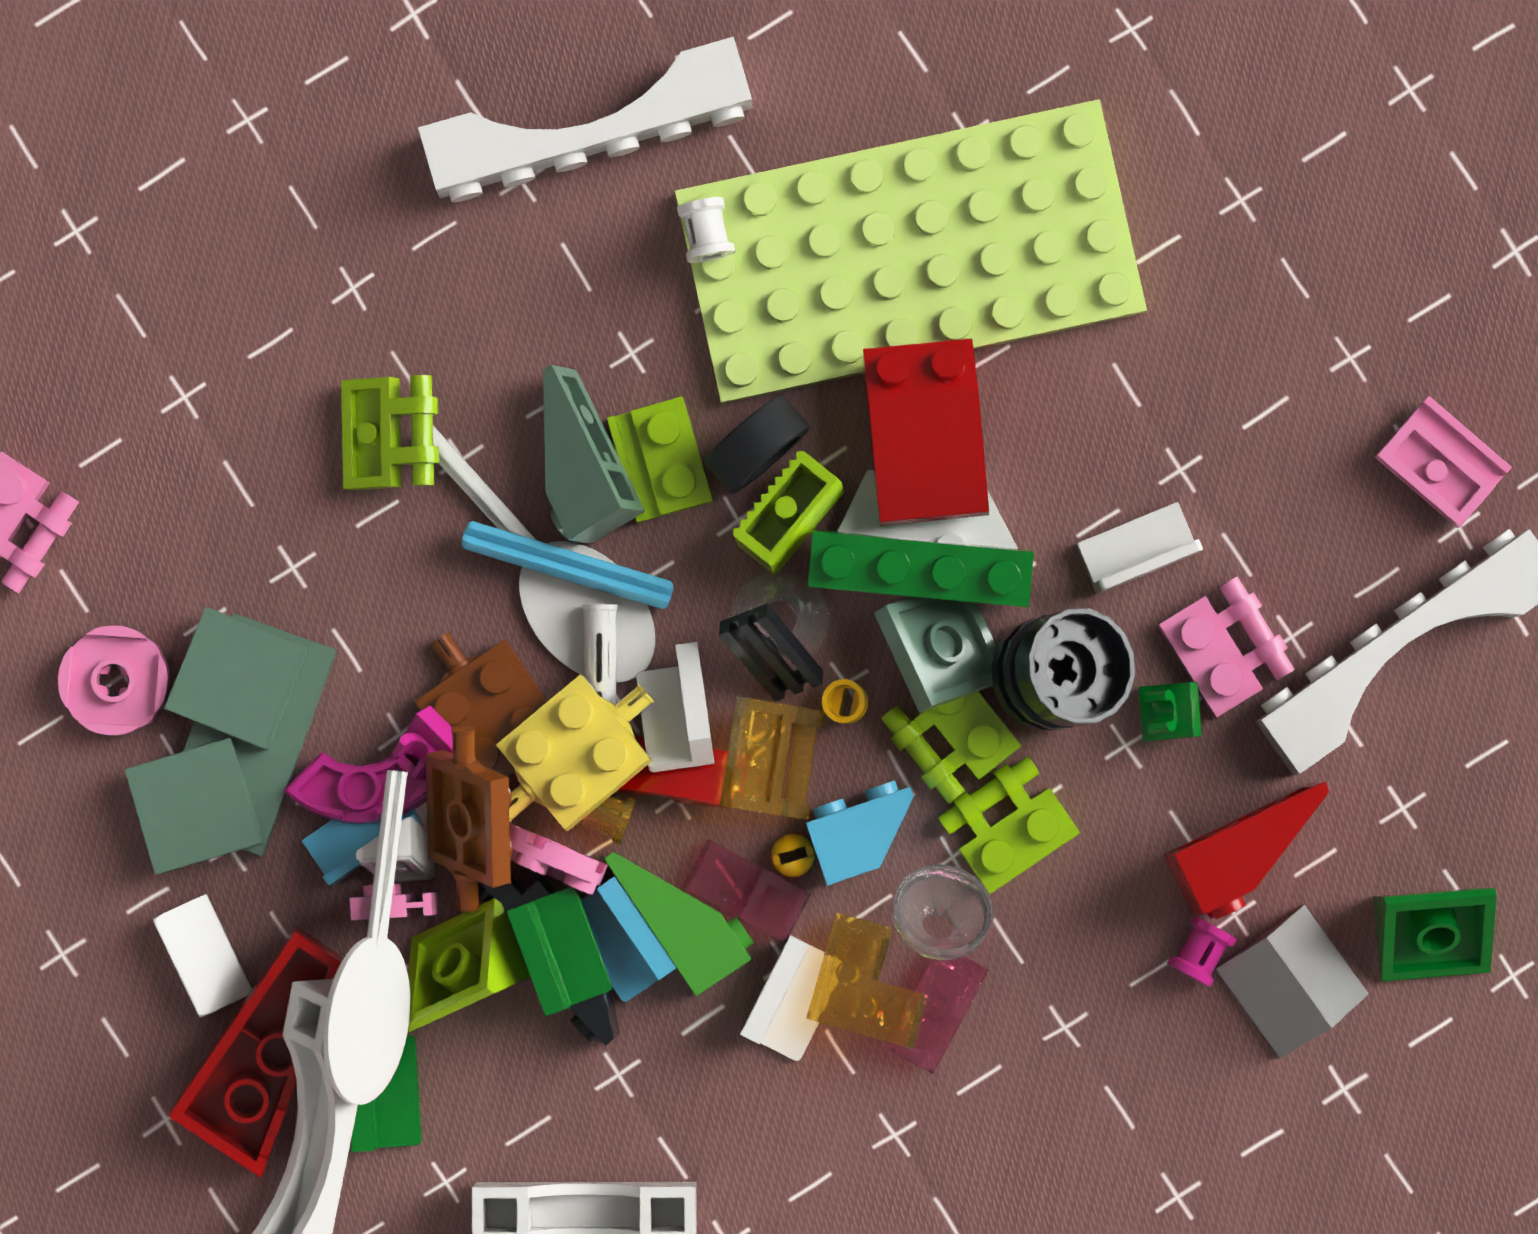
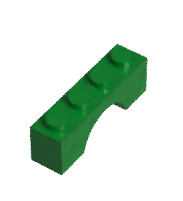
M812 530L807 586L1029 607L1034 552L1026 549L938 543L866 534Z

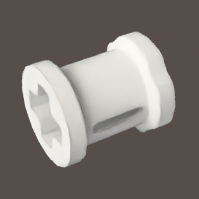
M723 197L700 199L677 207L678 216L684 218L690 250L686 253L687 262L712 261L730 256L736 252L734 243L727 240L722 210L725 208Z

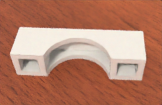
M476 1182L472 1187V1234H697L696 1182Z

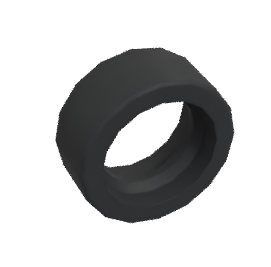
M783 395L777 396L756 410L730 432L707 455L704 463L730 494L737 493L782 458L808 432L810 426Z

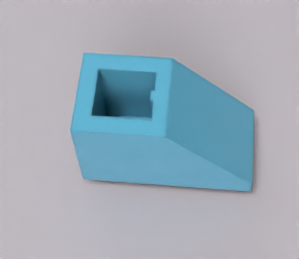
M892 781L864 791L867 798L865 803L847 808L844 799H840L812 809L816 820L805 824L827 886L880 868L914 798L911 787L898 790L896 781Z

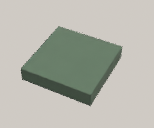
M909 597L886 605L874 613L919 713L993 686L992 662L997 646L977 603Z
M205 607L164 709L269 750L310 648Z
M227 738L124 769L155 875L263 844L233 738Z

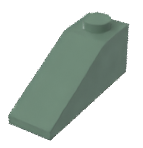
M550 365L543 370L545 493L553 507L551 518L557 530L569 541L593 544L645 512L577 370Z

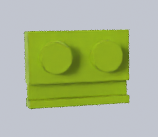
M683 396L635 409L621 415L607 417L617 455L645 512L635 517L637 524L713 502Z

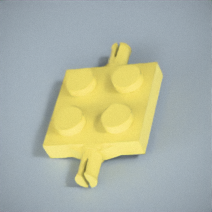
M580 674L496 744L514 767L517 779L520 782V785L511 792L512 801L509 807V822L535 801L546 807L564 830L569 831L653 761L636 741L632 726L629 723L647 706L654 703V700L640 684L614 705L600 697L586 678Z

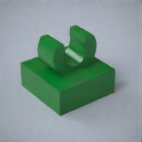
M1198 682L1139 686L1143 741L1202 737Z

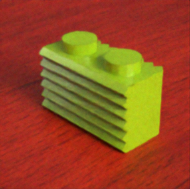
M804 451L796 452L797 459L789 460L790 468L782 469V477H775L776 485L768 486V494H761L762 502L754 503V511H747L748 519L740 520V528H733V536L738 547L775 576L844 493L842 482Z

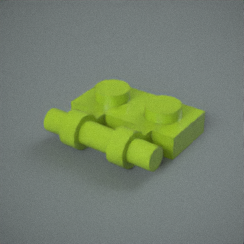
M410 376V397L400 398V378L377 377L341 380L343 489L401 488V466L412 465V486H434V464H439V447L433 446V415H438V398L432 397V376ZM401 416H411L412 446L401 447Z
M979 692L927 710L913 721L909 720L898 705L881 717V720L894 735L890 740L899 751L905 749L924 772V775L921 776L924 783L930 790L935 787L948 804L966 791L952 774L959 767L965 764L975 778L980 780L1021 747L1017 739ZM933 725L954 750L943 760L940 759L921 735Z
M1029 756L1012 767L1005 764L993 772L995 776L993 780L971 795L965 791L953 800V807L937 817L949 835L966 824L976 837L958 850L988 894L993 893L1080 834V831L1050 787L1032 799L1025 791L1023 785L1040 774ZM1008 796L1016 810L990 827L982 813Z

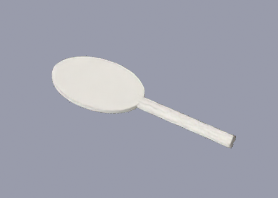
M433 425V446L439 447V465L496 528L536 540ZM567 541L547 543L615 564L598 551L578 543ZM522 567L519 578V591L524 613L539 640L560 662L584 676L583 604H618V610H616V683L636 678L637 673L644 671L648 667L655 649V628L647 604ZM601 634L598 635V681L600 682L602 681Z
M387 770L367 937L358 941L341 962L331 985L324 1017L323 1052L329 1080L340 1098L348 1103L358 1105L374 1100L390 1082L402 1056L409 1025L410 986L406 965L399 949L392 941L387 939L407 772Z

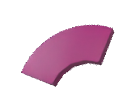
M321 752L283 790L298 804L321 817L349 824L379 823L382 816L387 770L407 772L402 816L427 802L426 777L415 779L411 774L416 766L404 755L398 759L390 755L378 763L355 766L339 763L324 752Z

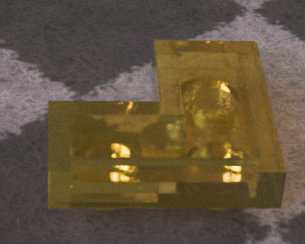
M836 912L806 1019L907 1048H914L928 995L879 982L893 928Z

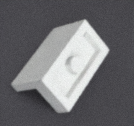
M1178 502L1076 544L1096 595L1195 555L1203 550L1200 540L1194 541Z
M697 642L675 645L678 666L642 671L636 675L637 685L640 684L654 700V703H651L641 711L646 753L653 760L648 764L649 771L651 772L715 764Z
M789 935L740 1035L759 1045L761 1043L794 1061H799L847 969V965L843 961Z

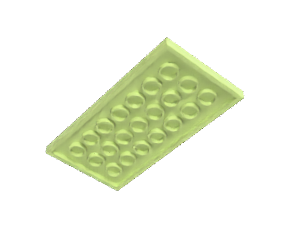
M1100 99L675 191L678 206L700 199L723 197L725 208L722 210L727 240L734 243L736 252L730 256L712 261L690 263L721 405L861 375L864 372L863 349L972 338L973 348L977 350L1139 315L1147 311ZM681 218L686 246L689 251L690 246L684 218Z

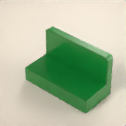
M569 887L507 911L545 1017L565 1010L571 1005L609 992L612 989L611 980L576 888Z
M407 1035L396 1071L382 1093L371 1102L357 1106L351 1136V1152H367L386 1147L417 1146L422 1142L415 1036Z

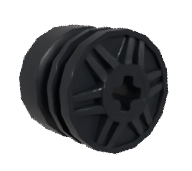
M1090 608L1066 609L1050 615H1042L1012 627L998 643L992 662L993 688L1002 708L1017 723L1036 731L1062 730L1074 726L1097 723L1115 714L1129 697L1135 679L1134 652L1125 632L1109 616Z

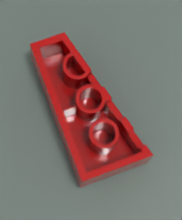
M295 926L170 1107L168 1117L260 1178L264 1172L269 1154L297 1082L292 1057L282 1036L292 983L297 981L334 979L342 962L341 955L298 926Z

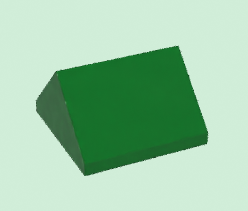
M1480 887L1373 896L1381 981L1491 973L1497 901L1495 888Z

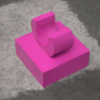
M428 706L416 713L391 755L395 759L404 755L416 766L411 775L415 779H422L426 777L425 754L440 750L453 753L452 727L431 706Z

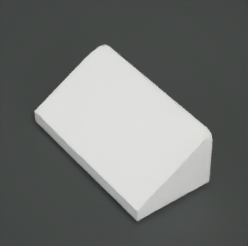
M407 817L401 820L394 882L432 880V877H435V861L428 859V832L412 817ZM379 836L356 851V860L372 874H375Z
M207 894L153 918L159 935L200 1018L210 1015L249 994L252 990L250 982Z

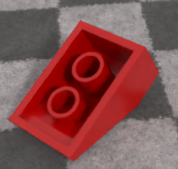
M973 339L863 349V378L880 526L988 516L989 501Z
M1326 782L1310 783L1165 853L1164 856L1192 913L1208 914L1210 919L1215 917L1217 920L1246 906L1242 896L1257 888L1328 795L1330 790Z

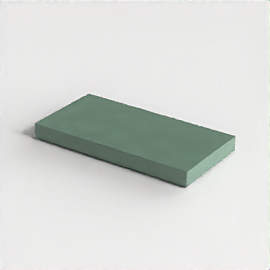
M233 613V618L310 648L269 750L196 721L193 723L184 751L227 738H233L263 839V844L243 850L264 856L286 797V793L283 790L291 783L338 650Z

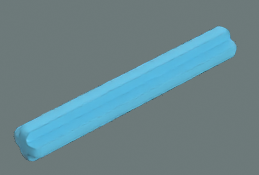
M475 521L468 522L461 541V546L465 550L660 609L667 608L674 589L673 583L669 580Z

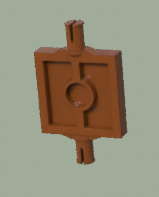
M448 632L441 636L440 639L451 653V657L440 640H435L430 644V647L434 649L448 672L436 687L415 700V703L420 710L431 706L451 727L458 725L475 727V758L478 759V762L482 766L503 775L515 773L514 767L496 744L548 702V699L507 639L502 640L482 655L466 659Z
M458 725L451 728L453 753L440 750L425 754L428 859L445 866L454 876V879H456V909H460L461 912H472L480 909L478 881L492 888L511 883L510 861L513 855L509 822V807L512 797L508 776L482 766L478 759L475 758V727L470 725Z

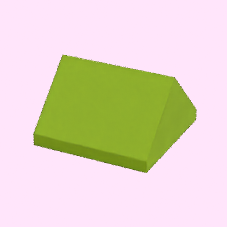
M494 898L481 904L480 909L476 911L464 912L412 937L408 969L410 986L409 1032L531 977L513 927L502 903Z

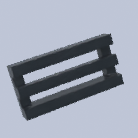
M768 603L720 621L719 636L775 702L785 699V690L790 689L794 695L803 692L804 683L809 682L813 688L823 684V669ZM755 622L760 623V625L765 629V631L770 635V637L775 641V643L780 647V649L795 665L797 670H792V668L779 654V648L769 637H765L762 634V632L754 624Z

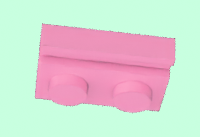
M1430 396L1424 399L1415 412L1375 456L1380 463L1456 528H1460L1496 487L1497 483L1512 468Z
M401 883L393 885L390 918L415 916L416 908L423 907L424 916L441 914L439 892L423 893V901L415 902V893L402 894ZM373 885L363 886V897L350 898L351 920L369 919Z

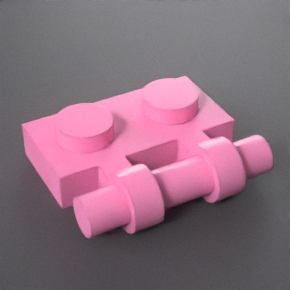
M1 451L0 558L4 557L12 563L1 582L15 592L20 593L30 576L36 578L45 565L41 560L57 535L59 534L63 537L72 523L68 519L79 504V501L61 490L50 508L39 502V499L50 482ZM30 515L40 523L23 549H21L11 541Z
M1238 576L1219 587L1230 607L1217 614L1207 597L1204 596L1157 625L1190 680L1198 682V693L1214 718L1263 690L1252 672L1253 669L1261 664L1266 663L1276 681L1295 670L1284 652L1288 648L1280 634L1274 636L1258 608L1262 607L1254 592L1248 594ZM1237 621L1241 622L1256 647L1244 656H1242L1226 630L1227 627Z

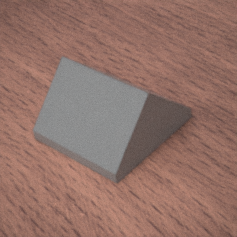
M1305 905L1297 908L1215 968L1279 1058L1333 1028L1369 994Z

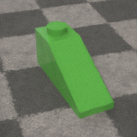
M612 852L604 858L696 996L752 959L746 949L752 946L754 942L737 916L727 922L723 914L616 852Z

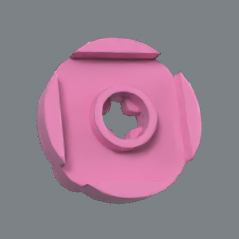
M102 626L86 633V636L80 638L65 653L59 667L58 690L65 707L69 709L72 717L78 720L86 729L103 735H127L152 724L158 717V713L165 706L170 692V670L161 648L141 632L124 626ZM112 665H120L121 674L129 677L128 687L120 688L119 696L110 697L109 687L100 685L101 675L110 674Z
M510 823V841L513 848L512 861L542 875L547 874L569 886L593 895L596 886L600 885L608 867L607 864L585 854H579L569 847Z

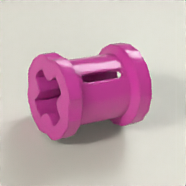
M1193 915L1190 921L1193 929L1178 956H1171L1167 964L1200 983L1211 987L1214 982L1211 976L1226 947L1234 946L1237 939Z

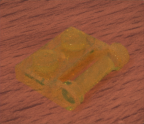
M737 697L720 806L809 820L811 804L806 803L817 728H823L825 712L764 700ZM793 723L796 724L786 794L785 799H780Z

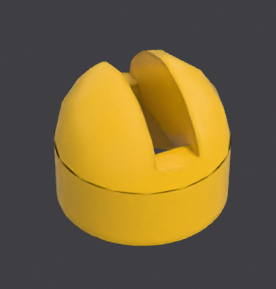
M839 679L829 684L822 696V707L825 714L833 721L841 724H852L860 720L866 713L868 697L863 687L858 683L848 679ZM847 689L855 690L850 715L843 716Z
M786 834L780 837L773 845L771 860L775 869L780 874L787 877H799L811 869L815 860V851L811 842L806 837L799 834ZM805 846L808 857L781 865L778 854L792 852Z

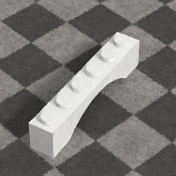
M730 37L680 52L666 74L643 96L620 111L589 124L562 129H524L495 123L470 112L418 127L439 198L450 196L451 202H461L482 195V186L502 181L504 187H513L530 182L535 179L534 171L555 166L556 172L577 169L588 163L586 156L607 151L609 157L629 154L640 148L638 141L660 136L661 142L681 139L692 134L691 126L711 120L713 127L736 123L745 118L743 111L752 109V97L734 37Z
M1510 529L1506 530L1483 547L1488 556L1472 568L1464 560L1442 575L1438 580L1444 588L1430 598L1426 599L1419 592L1394 610L1399 620L1382 631L1376 623L1351 640L1350 644L1355 651L1337 663L1331 655L1306 672L1305 675L1310 680V683L1295 694H1292L1290 689L1286 687L1260 705L1266 714L1255 721V723L1293 775L1301 774L1345 742L1352 715L1366 687L1385 662L1408 642L1434 627L1455 620L1484 616L1515 618L1524 615L1538 605V540L1530 529L1519 533L1517 536Z
M334 979L297 981L292 983L282 1036L291 1054L297 1080L298 1111L295 1136L287 1167L277 1192L252 1234L333 1233L358 1104L348 1103L338 1096L331 1085L324 1061V1017L329 992Z

